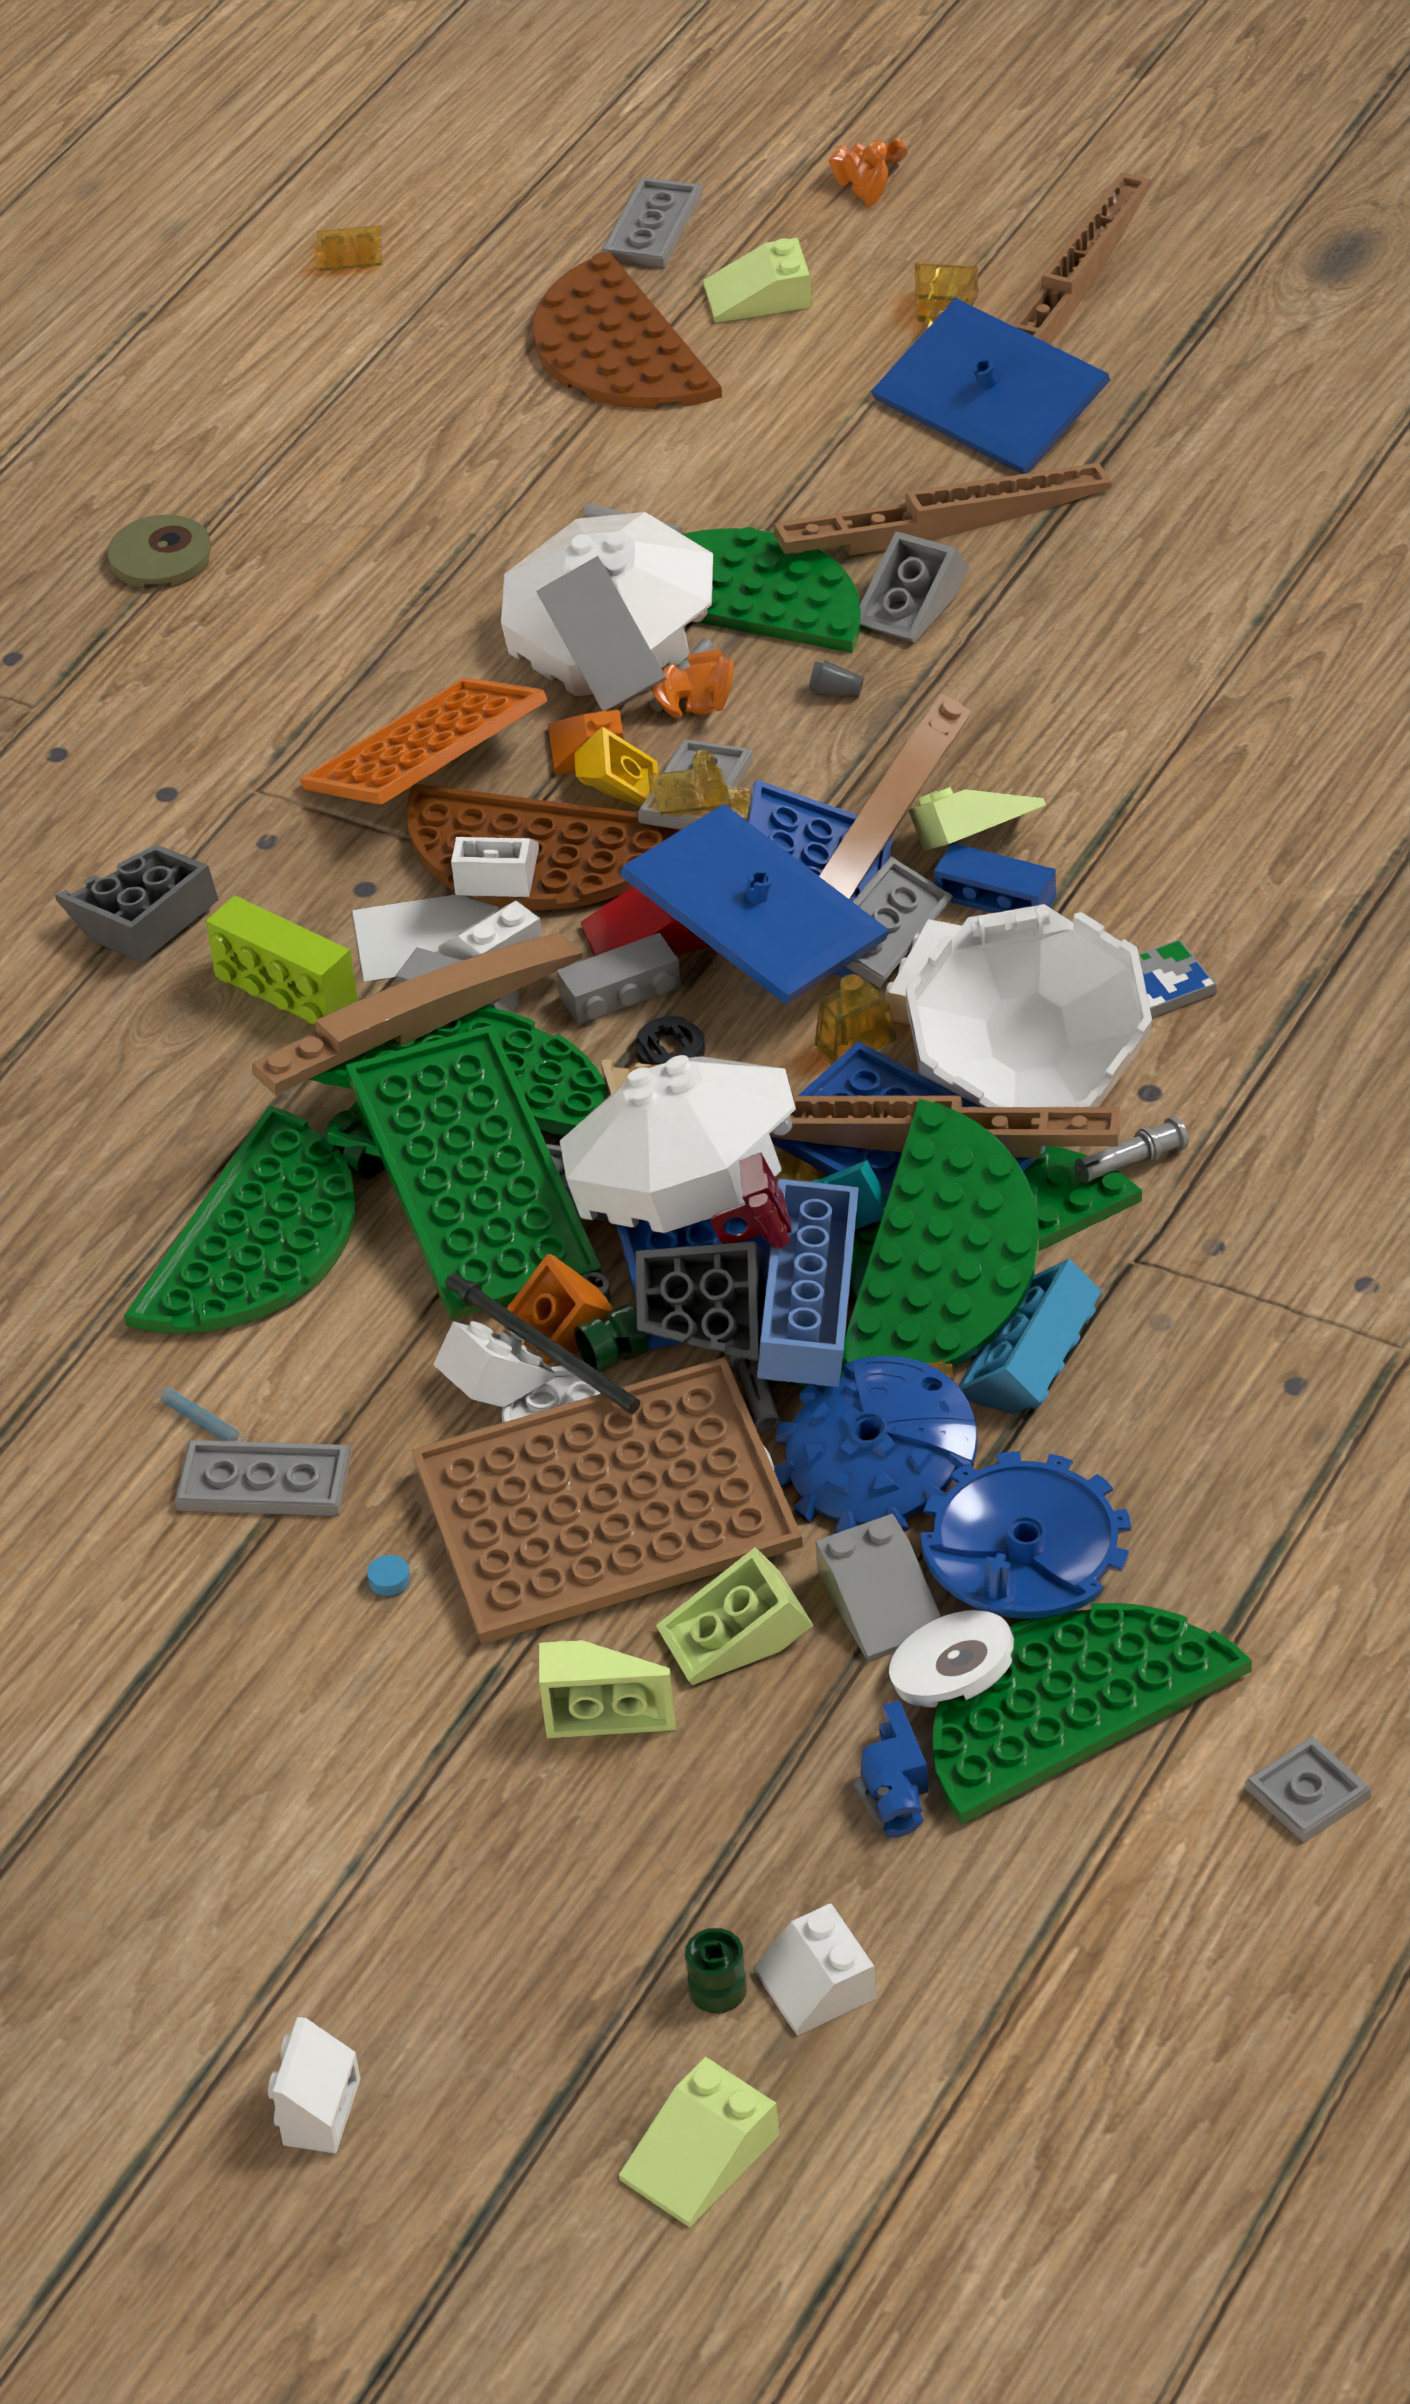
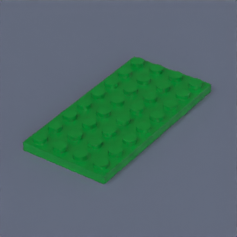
M493 1025L346 1065L347 1079L450 1320L481 1312L474 1305L467 1306L459 1300V1295L446 1287L445 1281L452 1273H456L467 1282L475 1281L481 1286L483 1293L501 1305H506L513 1301L547 1254L555 1256L579 1275L589 1272L601 1274L602 1268Z

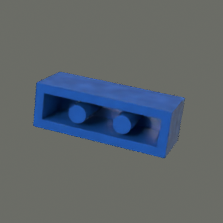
M951 843L934 870L935 885L953 895L951 903L990 913L1043 904L1050 908L1056 898V870L1054 868Z

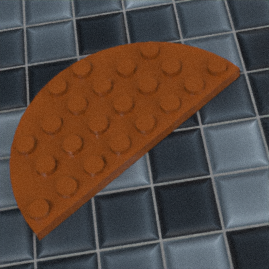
M610 252L596 254L591 259L574 267L560 277L541 298L533 318L535 350L544 368L565 387L570 388L574 386L586 392L587 398L631 408L658 409L659 403L681 401L683 407L722 398L721 385Z
M422 784L412 785L406 807L409 837L416 856L436 879L454 891L451 860L456 837L526 838L537 841L539 849L529 897L467 896L498 907H504L514 901H518L531 912L580 907L618 897L633 887L620 876L622 866L681 831V829L638 823V812Z

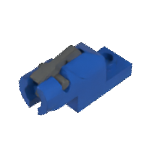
M899 1700L883 1705L884 1723L878 1725L881 1741L863 1749L860 1769L861 1776L854 1782L856 1794L869 1811L878 1828L883 1829L887 1837L907 1835L915 1831L923 1823L924 1820L921 1815L923 1810L920 1805L919 1795L928 1792L927 1764Z

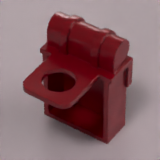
M762 1152L739 1160L742 1198L745 1203L713 1215L711 1218L712 1227L722 1244L741 1243L763 1235L765 1241H769L772 1248L780 1249L785 1247L790 1242L788 1233L792 1232L791 1217L787 1212V1205L784 1201V1194ZM732 1217H740L747 1223L746 1229L739 1234L726 1232L723 1225L726 1220Z

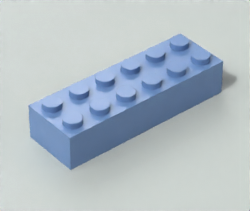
M778 1179V1184L784 1194L787 1212L791 1217L792 1232L788 1233L790 1242L785 1247L774 1249L771 1246L757 1378L839 1387L859 1187Z

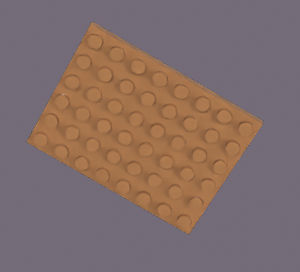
M726 1357L621 1387L640 1400V1407L633 1414H630L603 1394H598L412 1449L416 1469L481 1644L725 1571L754 1547L766 1558L803 1547L802 1535Z

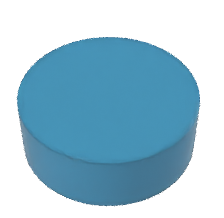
M384 1555L378 1557L371 1562L367 1569L369 1586L378 1595L394 1596L400 1594L410 1584L409 1566L399 1556Z

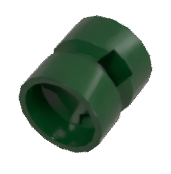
M345 1110L339 1112L328 1122L322 1133V1150L329 1154L339 1148L343 1155V1160L348 1164L349 1170L362 1179H372L386 1169L381 1157L364 1153L366 1146L345 1148L328 1143L327 1133L335 1124L341 1126L340 1132L373 1140L368 1126L363 1127L362 1119L356 1113Z
M628 1304L607 1312L604 1321L596 1317L574 1327L575 1341L582 1359L600 1373L616 1366L619 1358L628 1361L646 1353L649 1349L646 1333L637 1330V1313Z
M708 1928L692 1936L685 1947V1963L688 1972L689 1995L693 2004L709 2013H724L735 2009L742 2003L747 1994L744 1951L740 1939L731 1931L722 1928Z

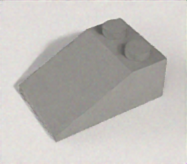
M895 531L859 606L861 608V627L915 643L955 598L969 569L957 548Z
M894 1514L815 1541L818 1576L868 1662L895 1653L898 1647L912 1633L941 1617L912 1546Z

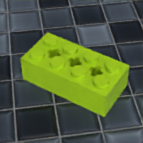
M235 895L205 920L214 973L221 981L231 983L247 991L252 996L260 997L276 1005L281 1010H287L305 1019L310 1024H316V1020L358 1001L350 949Z

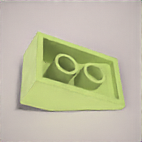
M782 238L774 242L764 243L703 280V286L715 323L812 308L810 274L798 238Z
M951 787L917 798L920 805L908 809L922 848L926 851L951 844L1046 806L1044 798L967 789L953 793Z
M755 1547L656 1625L683 1673L692 1685L779 1653L814 1626L781 1572Z
M583 1640L539 1643V1685L547 1738L676 1730L670 1668Z
M705 2056L674 2088L619 2173V2180L690 2228L779 2137L777 2104Z

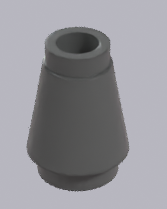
M826 660L824 663L815 662L809 690L817 691V695L859 697L864 676L857 675Z

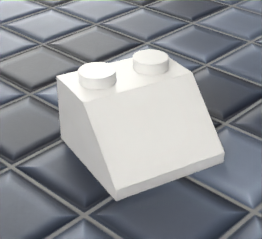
M514 901L438 946L439 951L446 956L466 960L490 951L542 937L540 918L518 901Z
M831 1903L791 1921L754 1967L755 1974L797 2036L877 1999L874 1965Z

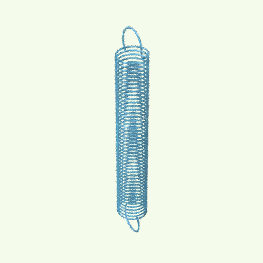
M169 1388L174 1394L172 1393L168 1399L166 1397V1400L164 1398L163 1403L223 1441L228 1440L227 1435H230L233 1431H235L237 1437L236 1432L238 1430ZM222 1427L224 1428V1430H227L224 1436L222 1435V1433L220 1434L218 1431L219 1429L221 1430Z

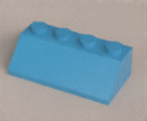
M1070 1258L1034 1275L1029 1291L1015 1316H1011L995 1334L996 1338L977 1353L958 1386L968 1401L1015 1414L1028 1407L1031 1409L1037 1408L1048 1397V1386L1052 1379L1063 1370L1065 1366L1063 1360L1068 1351L1078 1343L1080 1339L1078 1333L1083 1324L1095 1313L1096 1308L1094 1305L1102 1292Z

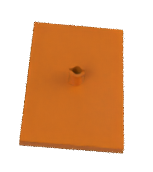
M463 677L299 779L304 790L382 805L428 775L439 772V769H444L446 764L548 700L543 689Z

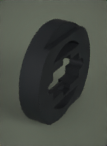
M666 1016L654 1019L645 1024L637 1034L636 1052L638 1060L641 1064H649L655 1067L679 1055H685L688 1058L703 1057L705 1053L704 1035L696 1025L688 1022L683 1017ZM660 1033H665L666 1035L673 1034L675 1039H678L682 1045L681 1054L677 1055L674 1051L668 1053L664 1046H661L659 1043ZM684 1034L692 1040V1044L688 1042ZM649 1043H651V1045L653 1046V1048L655 1049V1051H656L657 1053L653 1052V1051L648 1047V1044H649Z

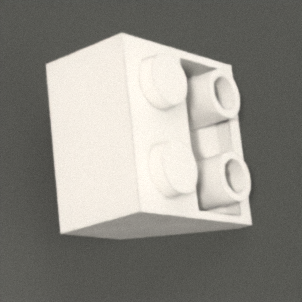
M456 837L451 860L455 895L529 897L539 849L538 842L526 838Z
M471 1321L469 1326L452 1322L433 1364L469 1398L500 1407L507 1406L549 1382L555 1374L543 1362L544 1356L524 1346V1340L513 1332L502 1330L501 1334L494 1333L489 1327L475 1321Z
M297 2017L292 2034H286L282 2042V2064L279 2072L274 2071L269 2081L268 2096L269 2099H274L275 2104L274 2124L280 2127L283 2146L336 2154L360 2082L356 2052L307 2018Z

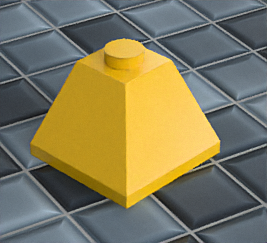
M601 727L574 753L576 777L584 785L592 786L603 794L639 807L643 805L659 779L657 760L604 727Z

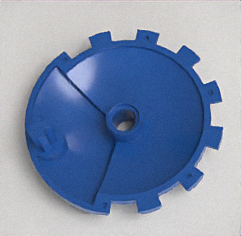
M875 1356L853 1360L842 1367L844 1376L840 1377L839 1387L824 1386L821 1388L819 1385L809 1384L800 1393L799 1400L804 1403V1406L797 1414L793 1423L781 1421L777 1428L776 1442L778 1444H786V1462L774 1466V1472L781 1488L793 1484L801 1500L793 1506L794 1511L809 1523L818 1514L836 1522L833 1534L890 1514H894L902 1530L905 1532L909 1530L906 1519L924 1510L927 1500L932 1493L943 1497L946 1496L947 1493L944 1491L953 1480L950 1478L951 1473L968 1463L972 1467L974 1466L978 1446L975 1418L970 1404L960 1388L947 1375L926 1363L896 1356ZM876 1437L873 1440L866 1441L869 1438Z
M1020 1451L996 1454L998 1464L978 1471L969 1463L958 1468L950 1474V1478L957 1484L951 1488L946 1496L943 1497L932 1493L927 1500L924 1513L935 1518L934 1532H921V1550L929 1570L937 1581L952 1595L983 1611L1013 1618H1045L1072 1612L1095 1601L1104 1589V1586L1098 1582L1108 1570L1122 1572L1128 1560L1129 1550L1117 1548L1118 1534L1131 1531V1522L1127 1509L1113 1511L1105 1497L1113 1491V1487L1099 1474L1087 1480L1079 1474L1070 1471L1069 1468L1073 1460L1062 1456L1049 1454L1047 1463L1021 1461Z

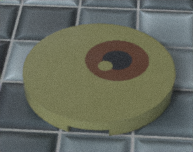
M155 515L136 520L119 530L109 543L108 559L113 574L129 585L146 588L147 584L170 583L172 587L194 578L207 566L211 542L206 529L190 518L178 515Z

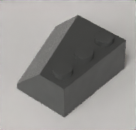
M157 844L118 863V871L103 878L94 875L84 880L86 887L72 894L64 890L55 895L56 901L91 941L142 963L219 900L208 865Z
M756 1242L635 1251L637 1330L639 1332L759 1362L766 1284L765 1254Z

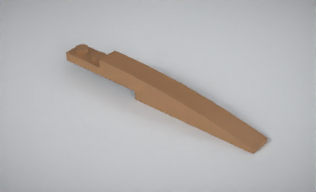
M1126 173L1119 174L1041 275V288L1012 326L1048 344L1053 342L1112 254L1150 188L1151 179Z
M1100 463L913 490L906 492L905 503L776 522L774 523L773 535L784 554H798L803 551L822 548L830 549L843 545L850 556L887 549L895 531L926 540H935L1044 511L1109 489L1112 482Z
M940 693L878 784L819 877L848 899H851L908 813V809L911 808L921 789L968 720L972 712L971 710L961 705L958 701Z
M555 933L490 951L431 971L373 994L316 1020L315 1033L252 1062V1074L274 1095H277L391 1039L399 1045L413 1041L582 959L583 953L561 933Z
M793 1096L796 1109L790 1114L792 1120L791 1130L782 1136L770 1133V1137L903 1152L918 1100L923 1099L941 1104L973 1119L990 1131L1009 1150L1013 1157L1040 1158L1042 1146H1118L1121 1109L1120 1107H962L961 1096Z

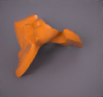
M899 138L893 139L890 144L883 143L882 141H873L867 147L857 143L851 146L850 150L844 145L836 147L828 161L840 186L847 185L849 180L853 182L852 190L854 194L864 199L866 207H871L878 201L884 191L888 177L886 165L892 162L896 164L903 160L907 155V149Z
M720 649L689 654L688 662L690 666L681 671L675 664H670L663 670L667 680L651 689L660 706L676 719L682 717L679 702L685 698L687 699V713L693 712L695 715L705 716L711 714L714 709L722 711L731 689L734 663L732 659L726 660Z

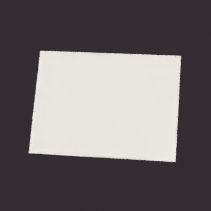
M449 895L352 910L364 982L395 977L417 947L442 954L439 951V945L495 912L499 907L464 895Z

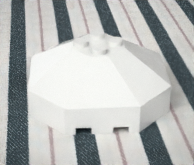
M646 512L575 519L504 574L501 625L508 652L517 659L523 656L530 660L532 669L552 681L557 678L564 682L566 691L572 695H593L536 591L594 557L599 556L660 667L663 668L665 665L669 666L670 664L677 666L689 655L684 626L691 621H702L707 615V608L712 605L713 553Z
M1045 904L968 917L953 939L951 935L943 936L928 957L927 964L918 976L913 977L906 987V1006L919 1073L980 1107H1099L1151 1034L1152 1016L1137 947L1125 939L1122 942L1105 932L1103 925L1082 912L1074 913V922H1071Z
M679 1055L669 1059L664 1064L652 1068L642 1067L630 1072L625 1083L560 1140L566 1180L580 1218L593 1220L598 1216L597 1212L607 1213L611 1224L635 1227L639 1224L638 1219L649 1221L652 1231L666 1233L710 1219L717 1213L745 1203L742 1198L739 1160L762 1152L774 1177L782 1171L770 1133L782 1136L792 1128L790 1114L796 1108L786 1070L784 1068L702 1056L688 1058L685 1055Z

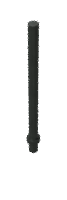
M452 1273L447 1277L445 1281L446 1287L458 1294L459 1300L467 1306L474 1305L630 1414L635 1413L639 1409V1399L483 1293L481 1286L475 1281L467 1282L456 1273Z

